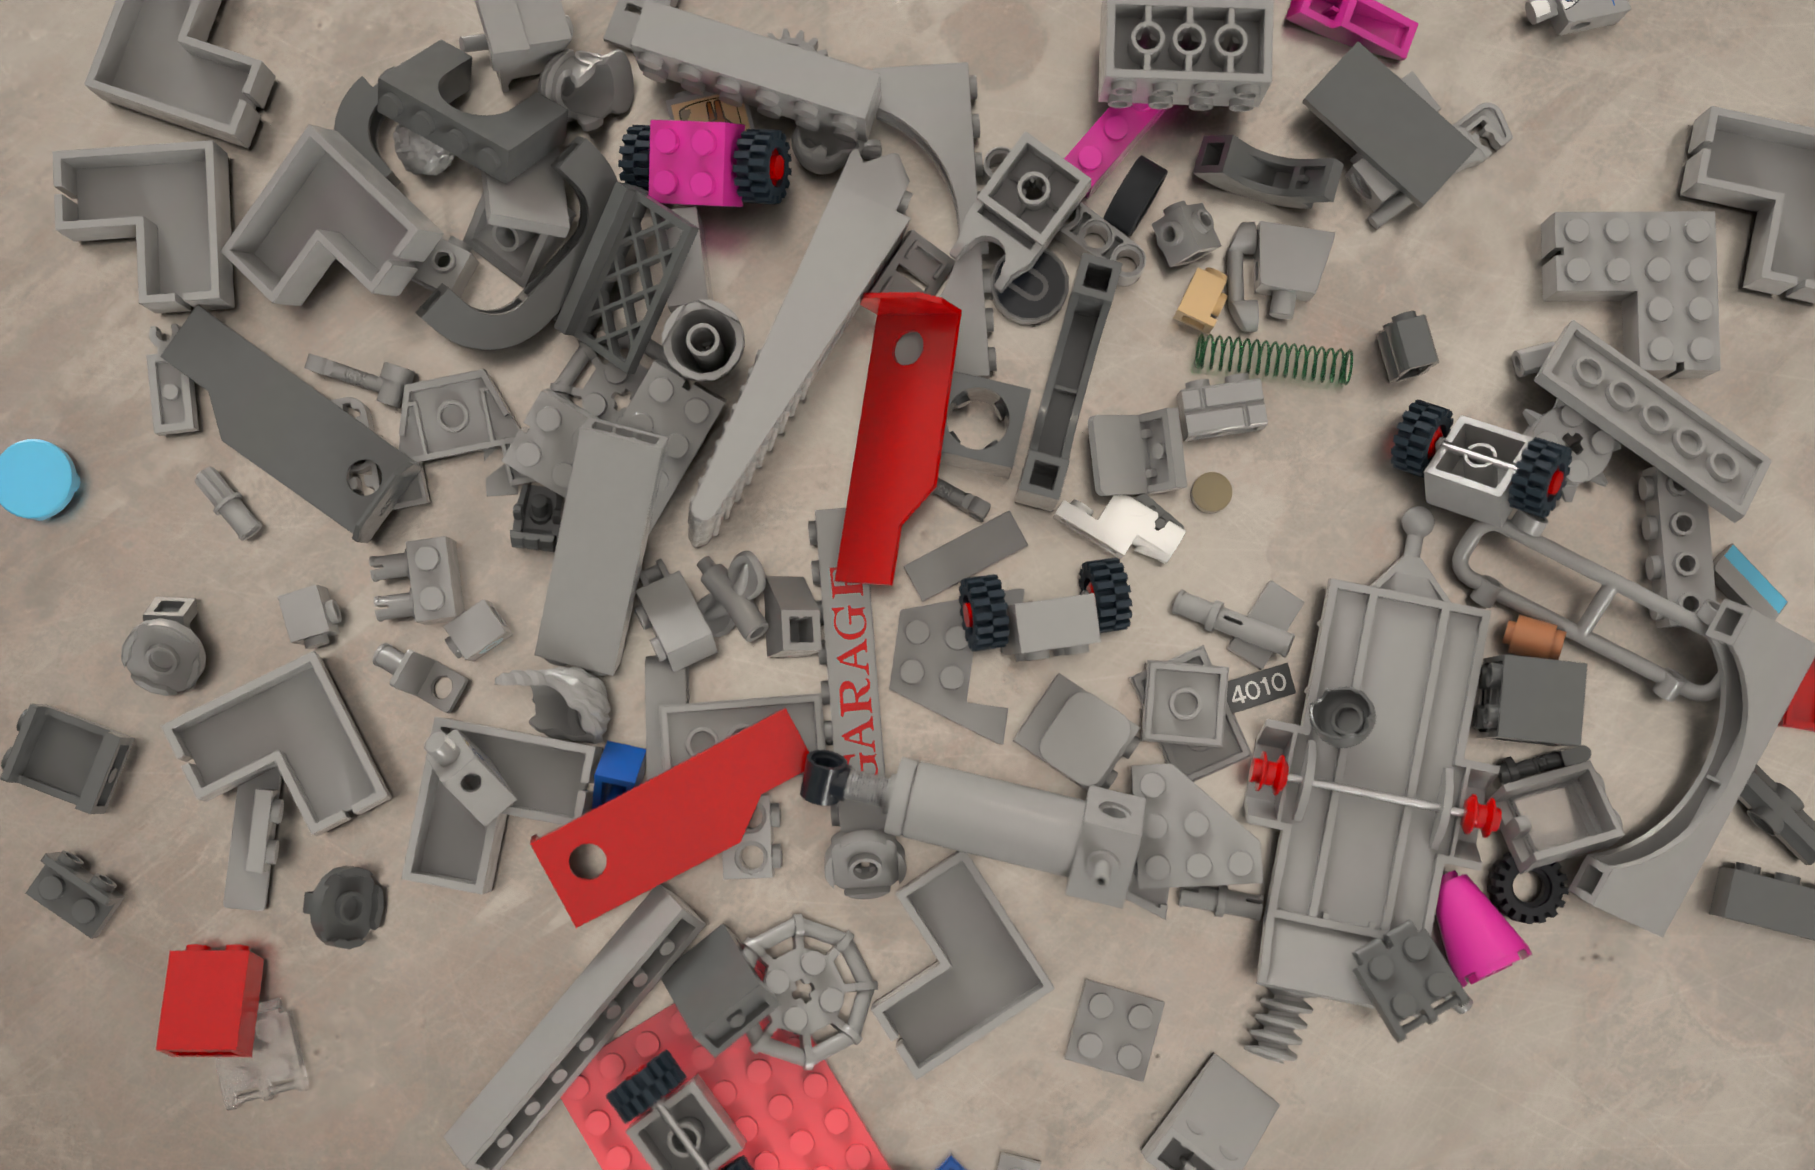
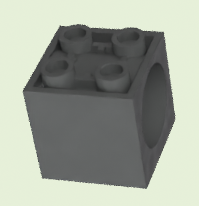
M953 371L940 463L1009 479L1014 465L1031 389ZM970 401H981L994 407L999 419L1005 422L1006 433L999 442L996 439L983 449H970L961 445L957 435L953 431H949L947 420L954 409L962 408L969 404Z
M1506 654L1483 658L1477 689H1481L1480 703L1475 705L1472 715V726L1474 729H1477V738L1556 747L1581 746L1588 663Z

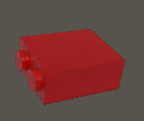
M200 944L186 945L185 951H170L156 1050L171 1057H252L264 959L251 952L250 946L240 944L226 945L225 951H211L210 946Z

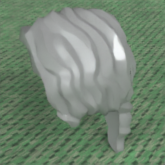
M557 667L555 669L538 671L531 669L525 671L512 670L510 673H502L500 676L495 677V684L531 686L533 693L532 701L535 704L536 714L530 718L529 724L536 731L544 733L550 738L570 740L571 742L593 744L603 742L602 735L607 730V724L610 721L608 714L611 708L607 700L606 687L603 681L596 676L577 667Z

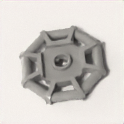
M629 335L619 338L618 343L620 349L629 348V353L631 344ZM650 339L644 353L652 359H658L670 366L665 357L663 346ZM579 341L580 346L555 383H550L549 389L569 401L570 397L582 399L583 409L604 421L618 424L627 408L623 407L620 411L615 410L614 408L617 403L614 397L618 393L623 395L628 391L632 393L630 395V400H632L648 369L639 364L635 374H627L611 362L603 364L596 355L599 353L582 341ZM590 359L596 370L584 388L571 387ZM687 380L683 387L690 391L689 383Z
M793 914L790 920L752 939L746 938L742 943L744 946L743 952L754 969L757 960L766 967L763 983L781 1004L767 1016L770 1023L764 1030H762L758 1023L746 1033L751 1043L749 1049L755 1054L761 1052L800 1065L806 1071L813 1070L815 1064L853 1044L858 1046L863 1040L861 1032L874 990H878L877 981H873L853 941L855 935L849 930L843 932L805 919L802 914ZM807 936L833 945V947L826 955H823L818 951L804 948L803 937ZM792 937L793 950L773 959L765 952V950ZM840 953H842L856 983L844 984L834 963V960ZM797 980H801L804 985L810 984L812 991L809 993L810 1000L807 1003H804L801 998L795 1000L792 997V992L797 989L795 984ZM848 992H857L848 1023L846 1024L838 1017L844 1002V995ZM829 1024L839 1032L812 1047V1033ZM777 1029L793 1032V1034L799 1035L800 1048L772 1039L771 1037Z

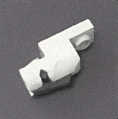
M1145 493L1135 498L1128 495H1113L1098 520L1091 516L1094 512L1091 508L1075 499L1072 500L1071 504L1063 500L1053 516L1055 520L1119 559L1125 555L1132 544L1136 547L1134 551L1157 559L1165 564L1186 533V530L1183 529L1184 526Z

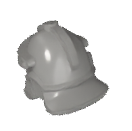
M567 48L565 51L554 56L546 64L539 79L538 93L568 109L567 122L578 120L583 131L595 130L603 124V118L609 113L622 114L629 110L634 89L629 59L619 49L606 55L582 50L574 54L573 49Z

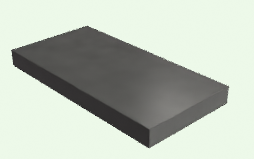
M1359 41L1302 102L1420 209L1477 149L1470 140Z

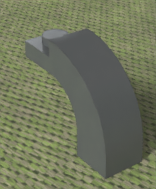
M395 67L388 68L380 75V77L385 73L389 72L390 70L394 69ZM361 76L344 96L335 118L334 130L338 131L383 176L397 187L402 182L386 165L378 148L379 130L382 122L387 117L377 111L378 83L372 87Z
M1215 135L1203 137L1193 174L1218 188L1239 196L1272 205L1312 209L1315 202L1334 201L1344 164L1335 158L1293 159L1276 156L1250 146L1235 135Z

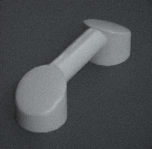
M1255 222L1240 223L1227 249L1228 307L1235 323L1243 332H1257L1259 325L1258 301L1244 300L1243 254H1255L1257 229Z

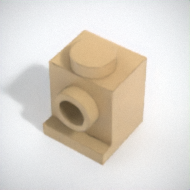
M1198 267L1173 319L1209 335L1217 322V319L1210 317V315L1218 317L1228 295L1222 293L1227 282V276L1214 268L1207 267L1203 270Z

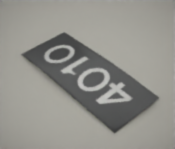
M1288 662L1228 681L1227 703L1232 714L1295 694L1296 690Z

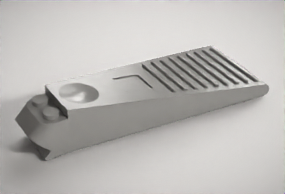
M858 148L851 151L764 346L757 351L754 367L749 368L746 385L740 388L738 403L732 405L730 421L724 423L722 438L715 443L714 456L707 461L706 473L704 477L699 479L696 496L694 495L690 498L688 538L693 547L704 546L709 543L713 536L718 535L720 524L724 519L729 518L734 502L740 501L743 488L751 483L754 471L762 466L766 452L773 449L777 435L784 432L788 418L795 415L799 401L805 399L809 385L861 306L860 299L863 293L870 291L901 243L911 219L905 213L913 193L906 191L910 180L898 153L887 154L863 163Z

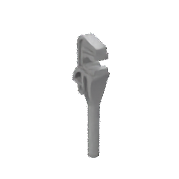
M1489 102L1482 103L1453 124L1458 131L1477 147L1454 174L1466 168L1480 165L1492 154L1487 146H1483L1480 143L1476 132L1472 135L1469 133L1479 124L1483 128L1478 133L1488 138L1490 145L1496 151L1513 139L1506 120L1497 105ZM1400 192L1369 215L1368 220L1375 229H1378L1413 202Z

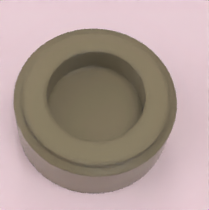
M1217 472L1202 474L1196 479L1191 488V499L1194 505L1206 513L1221 511L1229 504L1232 498V486L1229 480Z

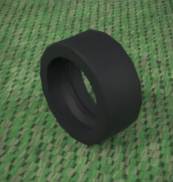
M1141 155L1118 188L1103 219L1122 233L1131 236L1160 190L1168 171Z

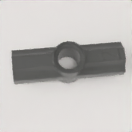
M1756 765L1738 799L1749 809L1747 811L1748 816L1759 828L1771 836H1776L1805 865H1812L1815 862V821L1803 810L1805 807L1804 803L1792 790L1781 783H1775Z

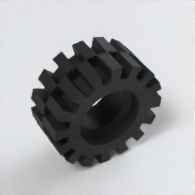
M1511 852L1503 854L1504 858L1502 860L1497 859L1494 862L1493 866L1496 868L1494 872L1489 871L1487 877L1491 879V885H1487V892L1492 893L1493 898L1490 901L1499 908L1498 911L1503 916L1525 924H1540L1547 922V917L1554 918L1558 914L1555 911L1558 907H1564L1566 901L1562 900L1563 894L1568 895L1569 887H1564L1563 881H1567L1568 878L1566 873L1560 872L1559 869L1562 866L1559 862L1531 870L1539 876L1542 883L1540 895L1531 902L1519 900L1513 891V882L1519 871Z

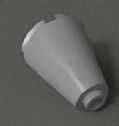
M701 299L686 305L683 304L675 309L666 320L662 333V345L668 363L678 374L693 381L708 382L722 378L735 368L744 351L745 337L742 325L734 312L723 303Z

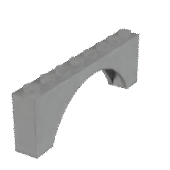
M968 62L873 68V71L881 74L882 98L876 113V119L890 124L905 133L936 164L946 181L953 199L959 238L964 217L981 192L977 191L976 177L983 176L982 152H974L973 138H980L979 113L972 114L971 99H978L976 75H969ZM982 242L965 252L958 261L955 260L948 283L940 297L962 310L953 371L989 379L990 371H997L996 349L995 347H988L987 332H994L993 308H985L984 293H991L990 269H982L981 254H988V242ZM909 332L899 339L895 348V357L899 364L909 365L920 357L923 351L921 335L917 332Z
M1724 598L1705 634L1717 662L1721 697L1714 741L1700 774L1681 802L1668 816L1647 833L1618 848L1587 854L1568 891L1589 904L1662 938L1815 658L1814 642L1753 608Z

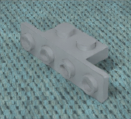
M278 767L237 787L223 902L225 908L263 911L266 908L271 864H276L279 852V840H274L276 823H281L284 810V800L279 799L282 775Z

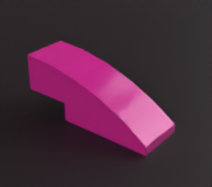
M1292 0L1285 18L1334 41L1351 47L1359 41L1373 54L1400 61L1406 60L1419 24L1375 0Z

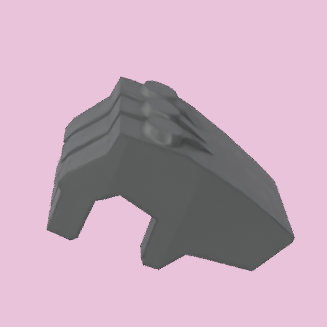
M523 484L517 504L513 507L514 522L513 529L510 530L512 547L555 552L563 515L564 497L544 486Z

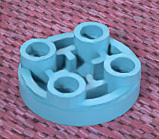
M27 439L11 445L0 455V504L8 512L16 516L37 521L52 517L69 504L74 493L80 487V477L76 473L72 459L62 448L40 439Z

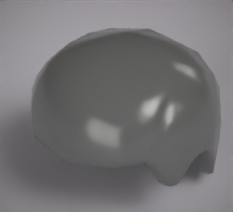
M1349 686L1326 689L1322 697L1316 703L1312 702L1309 707L1310 723L1322 741L1336 748H1350L1360 744L1369 736L1376 723V713L1371 700L1364 692Z

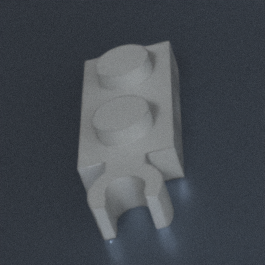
M171 324L172 336L166 341L162 340V332L158 327L152 326L149 330L150 340L157 346L158 351L157 354L146 355L153 428L154 433L159 436L199 431L194 381L160 357L181 328L178 324Z

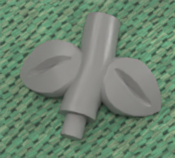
M751 551L740 552L734 557L728 570L723 564L716 565L710 556L702 558L697 563V567L703 574L701 582L710 593L702 597L697 605L713 637H721L728 634L735 625L746 642H752L761 637L768 630L769 624L753 600L765 589L766 584L765 572L758 558Z

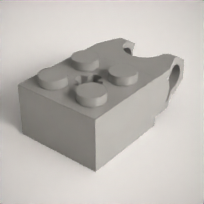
M1025 131L966 213L960 236L949 252L950 256L958 261L965 252L971 250L979 243L993 242L998 244L1005 251L1006 255L1001 275L994 286L996 290L1003 293L1015 278L1034 266L1091 188V178ZM1036 185L1042 186V198L1038 200L1036 198L1034 200L1027 199L1028 195L1025 189L1028 186H1031L1033 189Z

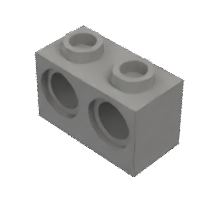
M761 795L757 807L762 812L761 823L756 828L747 827L741 842L722 852L723 880L772 878L775 876V868H782L781 844H774L773 828L780 827V803H772V795ZM749 845L757 846L763 852L764 860L758 868H749L743 863L742 852Z

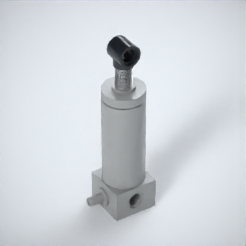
M814 750L807 754L800 789L801 797L815 805L832 806L847 798L853 801H861V803L864 802V804L881 806V808L883 807V814H887L884 832L899 837L902 835L903 838L1067 877L1065 895L1121 909L1124 906L1142 837L1146 798L1089 785L1086 800H1081L924 761L919 763V760L902 757L897 774L892 773L891 778L888 780L885 777L882 779V776L880 777L879 775L874 776L872 774L871 776V773L868 775V772L866 775L862 771L857 772L855 770L854 772L852 765H848L847 760L842 755L828 750Z

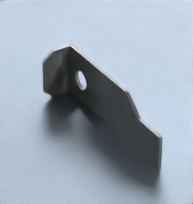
M200 305L194 308L160 356L208 391L220 437L225 444L353 533L352 539L356 542L368 543L422 469V466ZM361 460H370L379 466L382 472V482L376 492L365 496L359 495L350 487L348 474L355 463Z

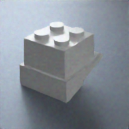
M475 0L485 34L460 36L459 45L463 52L490 51L493 72H497L502 93L509 92L508 85L512 79L542 73L546 64L568 46L573 37V25L570 17L564 13L561 0Z

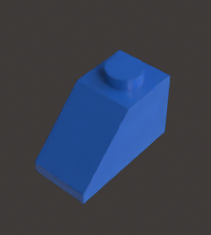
M607 741L594 776L592 810L643 783L646 749Z

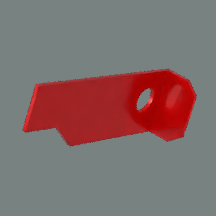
M922 292L863 293L860 299V305L877 314L834 580L836 582L893 586L902 525L937 487L962 310L944 298ZM909 332L919 333L923 339V351L920 357L912 364H899L895 357L897 342L903 335Z
M785 707L542 837H539L537 834L531 836L530 845L572 922L578 928L740 843L761 795L804 772L809 751ZM582 844H594L605 853V869L595 878L582 879L576 876L570 868V855L576 847Z

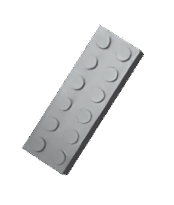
M645 0L630 43L640 70L643 71L644 76L661 83H665L666 79L679 82L683 89L698 95H703L704 91L720 95L719 99L726 104L741 107L744 103L757 107V111L760 114L769 118L779 119L782 115L795 119V123L804 129L818 131L820 127L834 132L833 135L836 138L848 143H856L857 140L867 142L882 98L881 74L879 72L652 0Z

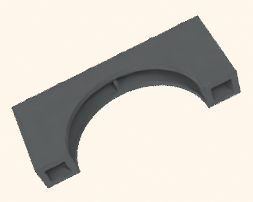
M1087 253L1082 254L1014 502L1053 512L1060 499L1070 462V452L1102 332L1113 302L1123 264L1121 262Z

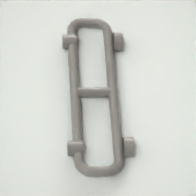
M1517 510L1511 520L1507 518L1502 528L1475 520L1466 530L1452 558L1453 570L1461 582L1474 589L1470 597L1479 605L1491 608L1495 601H1498L1527 617L1558 625L1557 629L1567 632L1566 637L1656 682L1652 690L1667 701L1674 702L1678 695L1695 701H1709L1721 695L1719 671L1710 683L1697 685L1688 681L1679 672L1671 668L1664 669L1592 632L1616 593L1706 637L1705 634L1721 606L1720 603L1706 599L1697 614L1543 537L1541 534L1549 523L1546 517L1541 518ZM1489 531L1499 532L1602 584L1579 622L1576 624L1515 593L1489 575H1480L1474 572L1469 566V558L1482 536Z

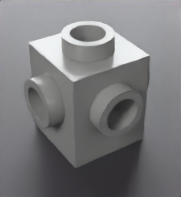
M1185 201L1174 203L1163 210L1165 216L1151 224L1156 234L1157 244L1161 251L1164 252L1170 267L1193 263L1221 247V243L1214 230L1212 216L1205 209L1203 203L1186 205Z

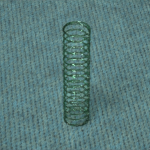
M1203 333L1198 338L1195 360L1197 369L1200 367L1202 370L1204 367L1206 348L1211 337L1210 370L1213 369L1215 350L1220 338L1221 355L1219 371H1222L1224 352L1229 340L1230 359L1228 372L1230 373L1232 370L1233 354L1237 341H1239L1238 374L1241 372L1242 356L1248 341L1249 358L1246 372L1250 374L1252 354L1257 342V376L1260 372L1261 356L1265 344H1267L1265 376L1269 375L1270 358L1273 347L1276 344L1275 378L1278 376L1280 355L1285 345L1286 361L1283 376L1285 379L1288 375L1289 357L1293 346L1295 347L1294 380L1297 377L1298 359L1303 347L1305 352L1302 372L1303 381L1306 379L1308 357L1312 348L1314 350L1312 382L1316 378L1317 359L1321 349L1323 350L1324 361L1320 381L1323 383L1325 380L1327 358L1331 350L1333 363L1330 372V383L1334 382L1336 359L1340 351L1342 353V365L1339 384L1342 385L1344 383L1348 385L1351 379L1353 369V351L1351 349L1344 354L1343 349L1340 348L1335 354L1332 347L1326 352L1323 346L1317 351L1315 346L1312 345L1307 351V347L1304 344L1298 350L1295 343L1289 348L1288 344L1284 342L1279 349L1277 341L1273 342L1270 347L1267 340L1261 346L1260 341L1256 339L1251 346L1249 338L1245 339L1243 345L1240 337H1237L1234 343L1230 336L1225 339L1224 343L1221 335L1216 338L1215 343L1212 334L1207 336L1206 341ZM1350 355V368L1346 381L1347 362Z

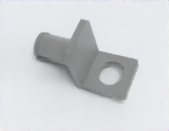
M384 643L377 648L372 661L375 666L393 675L389 682L390 686L415 695L448 714L452 712L468 683V679L435 659L410 649L404 654L393 648L392 645ZM441 677H448L452 682L451 693L444 699H438L434 694V685Z

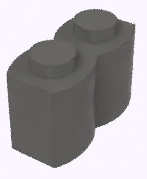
M1408 311L1393 316L1391 318L1392 322L1383 325L1384 332L1377 335L1390 383L1420 376L1439 363L1426 315L1417 316L1415 311Z

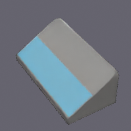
M1733 543L1713 560L1715 585L1731 601L1753 608L1772 620H1776L1788 604V601Z

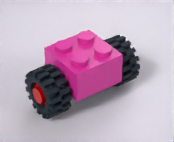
M650 120V125H632V127L627 129V134L623 135L622 141L625 145L620 146L619 153L622 154V160H618V167H622L623 171L619 175L620 180L625 181V184L643 187L649 191L650 197L660 203L743 207V202L780 204L782 198H785L787 194L785 188L789 189L790 185L788 175H791L792 168H789V162L792 161L791 154L787 153L790 145L789 142H785L787 137L781 130L746 129L745 131L744 124L727 122Z

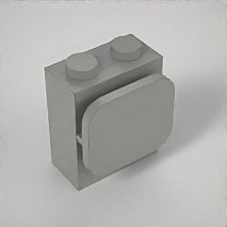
M1058 673L1012 741L1088 792L1089 785L1109 789L1118 776V772L1113 770L1121 756L1129 759L1141 739L1135 736L1140 729L1139 726L1092 693L1085 691Z

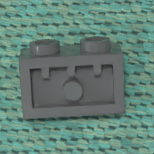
M68 851L45 853L40 860L45 865L25 894L89 938H97L125 896L115 890L117 887L116 883L108 877L99 873L93 875L82 868L84 862L76 855Z

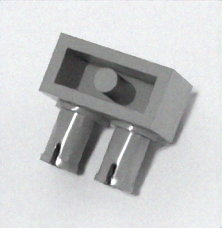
M442 536L406 541L404 553L377 557L370 556L369 566L381 568L370 570L373 582L408 576L411 583L408 593L374 597V606L379 608L388 607L375 610V615L379 622L413 616L415 622L430 625L451 622L465 612L455 540Z

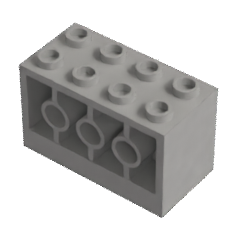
M1103 0L1100 12L1098 102H1108V106L1114 108H1127L1132 106V103H1146L1153 109H1168L1173 104L1189 105L1190 109L1197 111L1210 110L1213 106H1229L1231 111L1247 112L1253 110L1254 107H1259L1272 83L1273 0Z

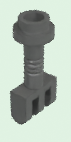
M1585 745L1567 746L1554 750L1552 753L1545 754L1544 756L1515 763L1511 756L1502 759V763L1497 764V766H1500L1498 778L1501 785L1538 774L1539 772L1542 773L1543 771L1585 762L1590 759L1591 750Z

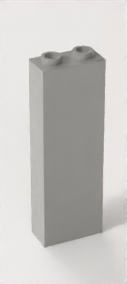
M591 417L580 427L534 656L545 658L548 663L553 665L565 666L569 664L581 667L586 672L596 676L614 675L622 659L636 594L635 590H637L667 452L668 437Z

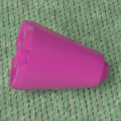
M1456 870L1442 875L1435 913L1450 968L1462 988L1468 985L1465 978H1468L1472 985L1512 966V963L1521 958L1524 960L1533 955L1527 943L1467 874L1458 876Z

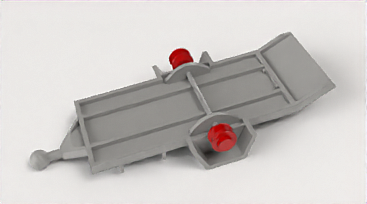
M1415 506L1405 512L1402 518V527L1408 535L1404 556L1397 560L1370 586L1333 578L1328 579L1321 619L1317 622L1319 631L1308 687L1304 689L1306 699L1301 725L1267 719L1256 738L1244 799L1246 820L1249 824L1280 830L1263 920L1256 981L1258 985L1375 1009L1352 971L1359 966L1352 952L1378 937L1382 940L1387 950L1390 949L1383 935L1408 920L1413 922L1418 932L1426 928L1431 936L1444 864L1481 871L1482 861L1476 846L1479 829L1481 830L1483 838H1488L1492 831L1497 832L1502 817L1501 808L1496 807L1494 798H1489L1484 805L1486 789L1498 776L1500 766L1464 759L1491 610L1452 603L1422 558H1420L1423 539L1432 532L1435 524L1433 514L1425 507ZM1349 686L1364 692L1371 700L1376 713V723L1369 736L1360 744L1350 748H1336L1322 741L1310 723L1309 707L1312 702L1316 703L1322 697L1326 689ZM1417 1012L1416 1014H1414V1015H1412V1016H1413V1017H1419V1016H1421V1013H1420V1012Z

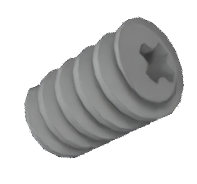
M1265 986L1274 994V998H1261L1260 1003L1269 1010V1013L1255 1014L1254 1018L1264 1028L1263 1030H1250L1249 1034L1259 1043L1258 1045H1245L1244 1050L1284 1064L1283 1061H1295L1298 1056L1288 1046L1301 1045L1303 1040L1294 1032V1029H1307L1308 1027L1307 1022L1299 1014H1311L1313 1012V1008L1304 1001V998L1317 997Z

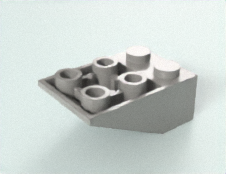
M1214 1053L1143 1147L1141 1153L1145 1160L1158 1170H1243L1280 1104Z

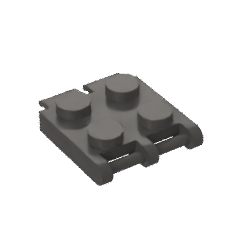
M1411 920L1383 935L1390 949L1387 950L1382 940L1378 937L1352 952L1354 959L1359 965L1352 971L1397 1043L1406 1040L1407 1033L1427 1022L1429 1025L1438 1021V1015L1458 1004L1462 1007L1469 1003L1467 994L1426 928L1418 932ZM1448 994L1452 995V998L1432 1008L1431 1004ZM1417 1012L1421 1013V1016L1410 1021L1404 1026L1400 1025V1022L1411 1017Z

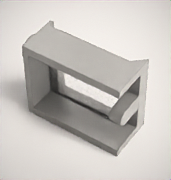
M1591 760L1503 784L1490 797L1495 799L1496 807L1501 808L1502 817L1499 827L1520 875L1541 866L1603 848H1610L1625 835L1622 830L1621 817L1612 808L1605 793L1604 780L1595 771Z

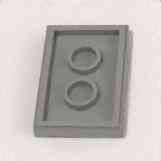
M559 147L507 184L481 170L487 224L562 238L567 237L570 223L564 180L551 166L560 155Z
M1204 645L1167 661L1212 665ZM1146 670L1129 677L1142 709ZM1227 702L1223 748L1157 742L1166 763H1173L1193 782L1253 756L1235 714H1232Z

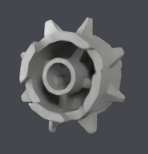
M1558 398L1554 408L1543 415L1527 408L1522 412L1529 424L1523 435L1532 438H1542L1564 446L1566 445L1565 442H1567L1570 447L1569 449L1572 451L1570 455L1572 456V462L1568 466L1571 468L1570 473L1566 476L1565 480L1567 483L1565 488L1563 487L1561 490L1565 503L1573 501L1577 487L1583 483L1591 481L1603 487L1608 484L1603 471L1611 459L1612 452L1621 449L1620 442L1615 441V438Z

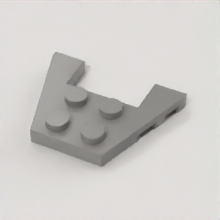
M485 369L404 385L399 428V450L422 466V469L392 510L430 503L422 465L425 461L502 446L503 455L506 454L520 427ZM505 464L510 486L536 482Z
M1018 588L1004 591V600L1007 602V605L1023 603L1025 589ZM959 599L900 610L889 690L997 744H1003L1008 708L967 702L973 651L968 647V641L965 639V630L962 628L963 618L960 616L961 604Z

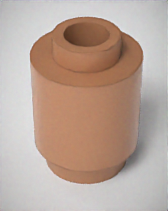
M1519 614L1517 622L1508 621L1502 643L1510 645L1508 653L1513 655L1559 660L1567 632L1557 629L1558 625Z

